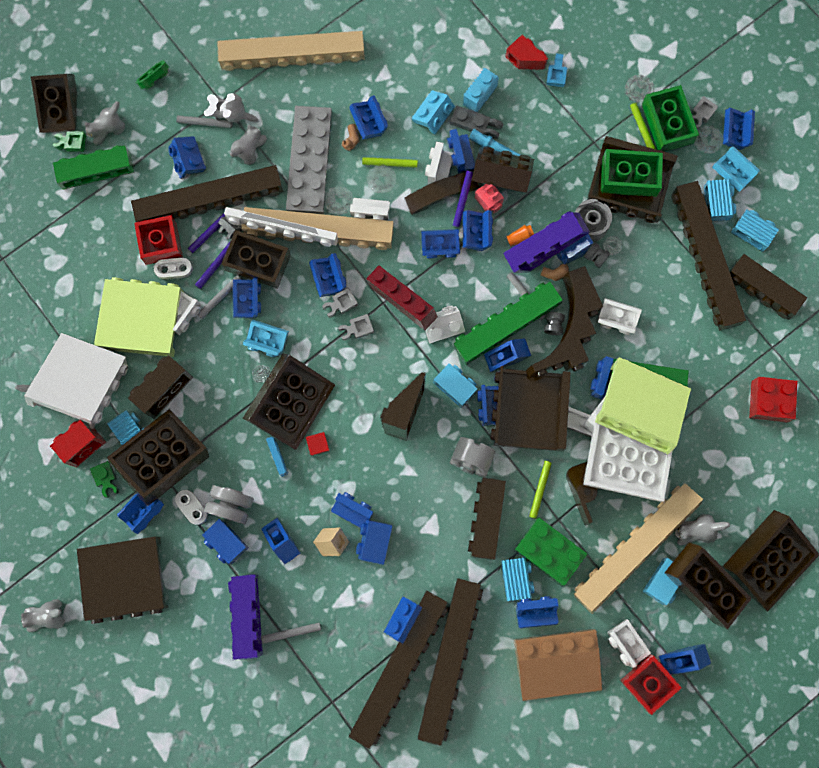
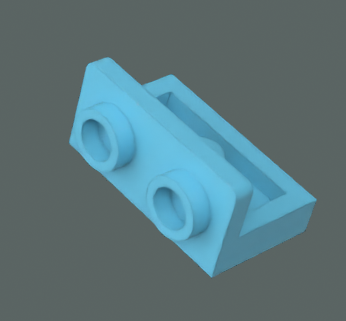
M432 90L413 115L412 120L416 124L428 127L432 134H436L455 106L448 95Z
M733 146L712 166L725 180L729 179L730 184L739 192L760 172L753 163Z
M252 320L247 339L244 340L243 345L248 346L249 350H260L266 352V355L270 357H277L284 352L289 331Z

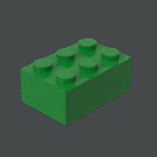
M679 85L646 94L641 105L657 150L666 152L694 144L699 133L682 86Z
M606 149L602 158L601 193L657 197L662 189L663 153Z
M540 517L535 520L514 549V551L526 558L527 561H530L531 564L560 586L566 585L587 556L585 551Z

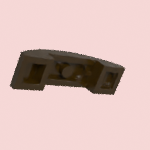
M466 172L438 180L406 196L404 199L411 215L428 209V206L460 194ZM471 181L469 192L479 189L478 183Z

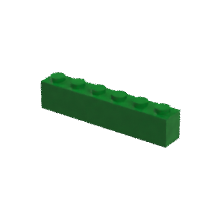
M543 282L535 287L536 291L533 293H525L519 298L520 301L514 305L513 303L508 304L500 314L494 313L487 318L488 321L483 325L481 323L475 325L469 334L465 335L463 333L455 339L454 347L464 363L468 365L561 305L563 299L552 283L548 282L545 284Z

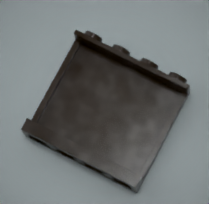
M605 136L587 200L596 199L599 200L598 202L605 203L612 213L620 212L630 218L638 217L648 223H658L662 217L663 203L678 155ZM606 149L663 153L662 189L657 197L601 193L602 158Z
M500 366L499 371L495 372V383H498V390H494L493 402H497L496 409L492 411V421H495V429L491 428L490 440H494L493 446L564 452L567 441L571 372L563 371L561 374L547 373L540 377H536V375L529 377L527 371L503 369L504 366Z
M147 537L77 549L84 621L91 620V624L104 622L103 618L111 617V621L121 620L123 615L131 614V618L143 616L145 611L157 614L163 613V608H168V605H165L158 545H161L160 537Z

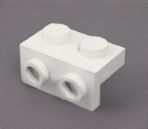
M436 142L435 148H431L429 159H432L431 165H427L425 176H428V184L449 176L452 164L451 155L454 154L443 151L444 143Z
M354 198L353 204L350 205L351 217L388 220L390 202Z
M182 291L177 321L173 328L179 336L188 329L190 320L196 317L201 309V304L198 300L191 298Z
M605 298L603 308L598 316V323H601L600 326L607 329L617 328L619 332L630 335V333L635 334L642 309Z
M446 306L442 311L436 312L438 317L425 330L429 343L465 332L460 311L456 306Z
M628 619L607 632L609 643L614 649L618 648L621 653L619 657L625 666L629 665L635 668L637 663L651 654Z

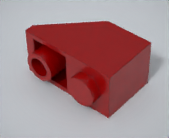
M521 35L506 50L505 57L517 69L543 70L546 68L548 61L546 54L542 50H538L532 40L524 35Z

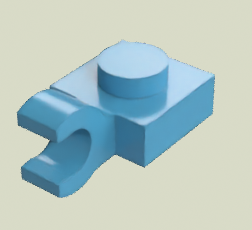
M556 53L554 65H549L546 85L565 86L567 67H562L564 54Z

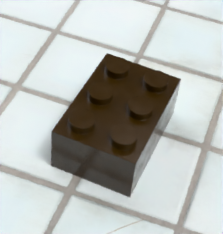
M480 147L472 181L527 193L534 159H531L528 155L517 156L509 151L499 152L494 151L491 147Z
M235 230L222 266L227 272L250 280L257 278V282L278 289L291 254L287 247Z
M168 355L160 359L155 370L147 373L143 379L144 381L131 390L128 399L144 414L155 419L191 381L193 376Z

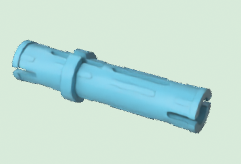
M473 129L470 134L469 140L476 142L482 148L491 147L494 151H509L513 155L520 156V154L493 140V137L490 135L486 136L476 129Z

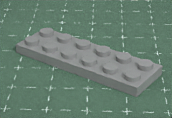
M295 106L286 211L324 214L332 108Z

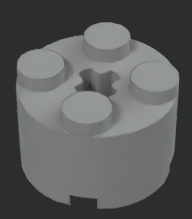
M589 199L583 201L575 212L580 213L590 231L589 236L593 242H596L607 233L611 225L612 213L605 203L598 202L599 200Z
M460 437L450 464L459 468L461 466L464 467L462 471L473 475L475 472V474L486 478L495 455V450L485 444L474 443L472 439Z

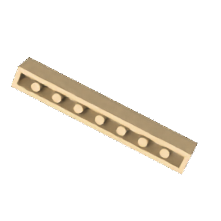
M363 31L218 41V62L221 69L227 71L238 68L286 67L295 64L303 66L309 63L323 64L325 62L341 63L342 61L358 62L365 60Z
M244 207L245 212L335 232L338 236L337 243L340 246L357 245L359 248H368L370 246L376 247L379 250L392 248L393 221ZM242 224L243 233L254 237L265 236V238L272 240L283 238L286 241L302 240L301 237L294 236V238L284 236L283 233L276 232L272 234L266 232L265 229H251L247 225Z
M684 484L682 487L678 485L671 492L672 497L668 501L664 499V502L657 506L659 510L655 514L650 513L644 519L645 524L641 528L637 526L630 533L632 537L627 542L623 540L616 547L618 551L613 556L609 554L602 561L604 565L599 570L595 568L588 575L590 579L586 583L581 582L575 588V598L591 614L702 504L703 499L687 484Z

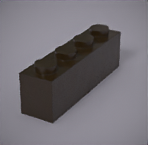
M745 254L737 260L729 271L734 285L742 287L748 295L755 296L761 300L764 306L771 307L781 318L791 319L808 298Z
M482 478L481 482H477L476 493L479 494V500L474 502L473 513L477 514L476 521L472 520L470 531L474 533L473 540H469L468 552H471V557L495 560L506 481Z

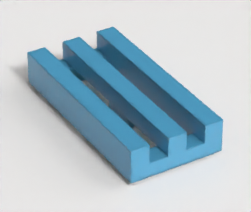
M274 437L267 438L266 441L279 475L281 477L288 475V470Z

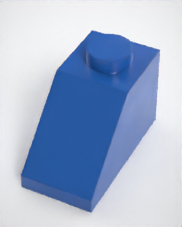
M589 234L558 253L557 258L563 264H568L583 257L593 244Z
M525 338L510 340L484 354L490 372L499 370L500 366L505 368L532 356Z
M278 518L261 528L272 550L284 565L301 554Z
M705 644L682 648L659 656L662 666L670 675L700 670L711 664Z

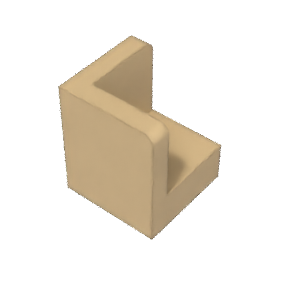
M324 528L313 543L322 556H340L349 541L341 528Z

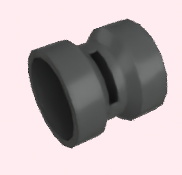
M595 242L584 258L588 261L592 260L594 265L600 268L610 255V252L602 250L600 245Z
M557 312L546 313L547 324L544 326V333L556 336L562 335L563 327L561 325L565 320V315Z

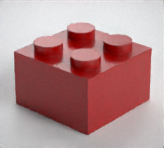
M172 215L134 223L140 258L146 265L154 264L162 259L183 257L177 223Z
M757 377L752 380L749 418L787 423L795 420L798 381Z
M82 420L73 422L68 427L69 430L64 434L56 436L50 445L64 464L76 468L106 443L95 428L91 429L89 423Z
M651 654L620 680L650 715L682 688L655 656Z

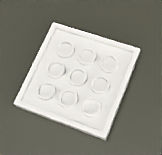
M602 406L597 407L596 416L601 411ZM595 423L583 485L664 502L672 451L666 454Z

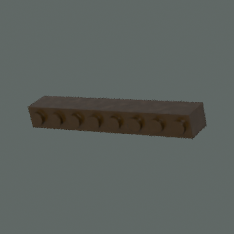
M273 165L131 200L135 222L170 215L174 219H185L193 214H205L209 210H221L229 205L236 206L249 200L258 201L265 196H277L284 191L277 166Z
M694 181L676 186L672 192V201L677 206L678 219L683 223V233L689 241L690 254L695 258V269L698 274L700 273L702 289L706 291L708 296L707 304L710 309L712 308L714 314L713 322L715 326H718L719 331L739 326L746 321L699 182Z
M459 578L456 580L417 740L439 746L442 745V741H447L449 729H446L447 721H451L454 709L451 708L453 700H457L459 688H456L457 680H461L464 668H461L462 660L467 659L469 648L465 647L467 640L472 639L474 629L470 627L472 620L476 621L478 609L475 607L477 600L481 601L483 589L480 588L481 584Z
M426 590L419 603L422 609L404 643L398 642L348 736L349 738L368 749L371 748L372 744L374 746L377 745L381 734H379L381 727L384 726L386 728L391 718L388 715L391 708L396 709L401 699L398 696L401 689L406 690L411 680L408 678L410 672H415L420 664V661L417 660L421 653L425 654L430 645L427 642L430 635L434 636L440 626L436 624L440 617L444 618L449 609L446 606L447 601Z

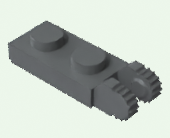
M456 105L450 120L451 125L470 132L476 129L486 136L490 135L494 139H498L500 134L493 129H487L488 125L498 129H502L504 125L497 119H490L491 117Z

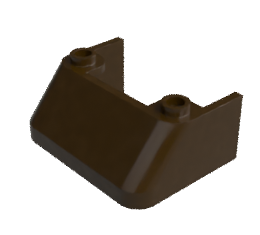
M587 462L571 467L566 473L568 485L584 525L593 522L586 503L593 501L597 496L596 487L583 485Z

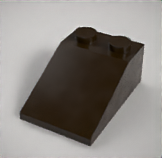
M74 74L30 76L39 133L76 130L77 90Z

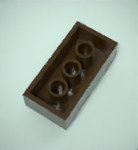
M690 542L664 572L714 624L725 629H729L752 599L702 546Z

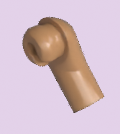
M351 124L347 127L349 137L342 141V146L346 150H352L359 142L356 124Z
M561 264L554 270L543 267L541 276L558 281L569 272V267L566 264Z

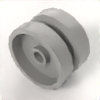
M212 485L209 495L214 499L220 500V503L207 502L204 512L246 525L248 514L238 510V506L247 509L251 508L254 498L231 488Z

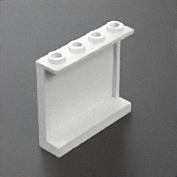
M61 333L24 395L26 403L32 407L39 404L88 422L90 428L93 429L95 424L101 421L104 408L109 406L113 391L116 392L119 388L120 378L122 375L125 376L128 371L126 357Z

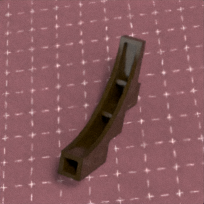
M585 266L569 271L562 278L567 290L569 303L565 333L558 346L549 356L532 364L526 370L529 377L533 375L540 377L547 374V370L553 369V371H557L563 367L566 372L569 370L576 372L583 369V365L589 361L582 345L592 341L591 337L596 334L590 318L599 314L598 311L603 308V305Z

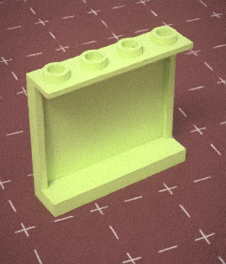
M113 277L112 280L105 279L94 345L110 351L166 357L169 355L174 357L175 350L172 347L175 331L173 328L177 321L181 291H184L179 285L168 283L166 286L154 281H150L147 284L135 279H131L130 282Z
M618 357L611 367V370H613L602 409L596 416L595 423L669 454L678 444L691 389Z

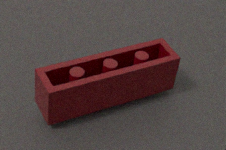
M380 265L366 278L370 287L423 330H426L438 317L434 307Z

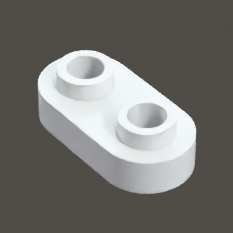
M186 258L162 259L154 265V272L160 279L186 278L193 271L191 262ZM182 267H187L185 271H181ZM164 268H168L166 273H162Z
M188 490L180 491L175 498L178 508L192 524L201 525L205 523L208 513L204 512L205 507L193 492ZM184 496L188 497V501L186 503L182 502V498ZM196 511L200 512V516L198 518L194 517V513Z

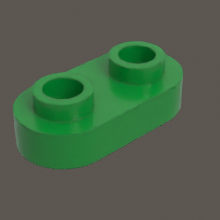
M165 60L156 63L137 79V85L141 89H150L155 84L154 81L168 74V64Z

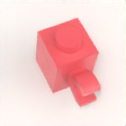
M485 184L475 191L474 198L485 211L490 210L495 213L503 206L504 197L495 186Z

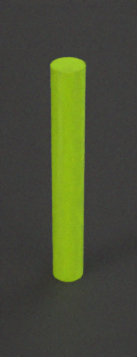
M637 103L631 104L630 108L646 147L655 149Z
M362 158V165L417 167L418 160Z
M544 461L529 517L537 519L552 465L549 461Z

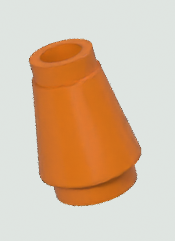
M524 225L506 237L511 247L531 237L534 233L531 225Z

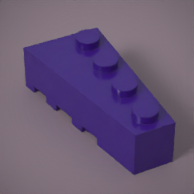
M569 211L563 214L558 221L550 223L543 230L503 254L514 273H529L589 234L590 231L580 213Z
M258 575L233 576L231 581L228 582L229 593H231L230 613H232L233 660L258 658L263 655Z

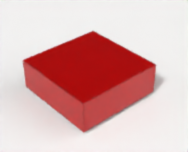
M325 432L306 437L310 456L330 451Z

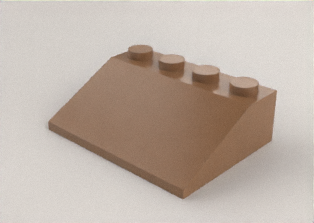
M587 629L514 639L522 701L602 690L596 630Z

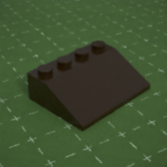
M282 353L242 419L296 450L335 387V384L290 354Z
M421 372L389 403L388 408H383L380 419L385 434L407 441L425 390L426 373Z
M168 409L106 458L148 507L208 459L209 454L205 445Z
M774 510L722 567L746 593L768 612L814 562L819 553L790 516Z

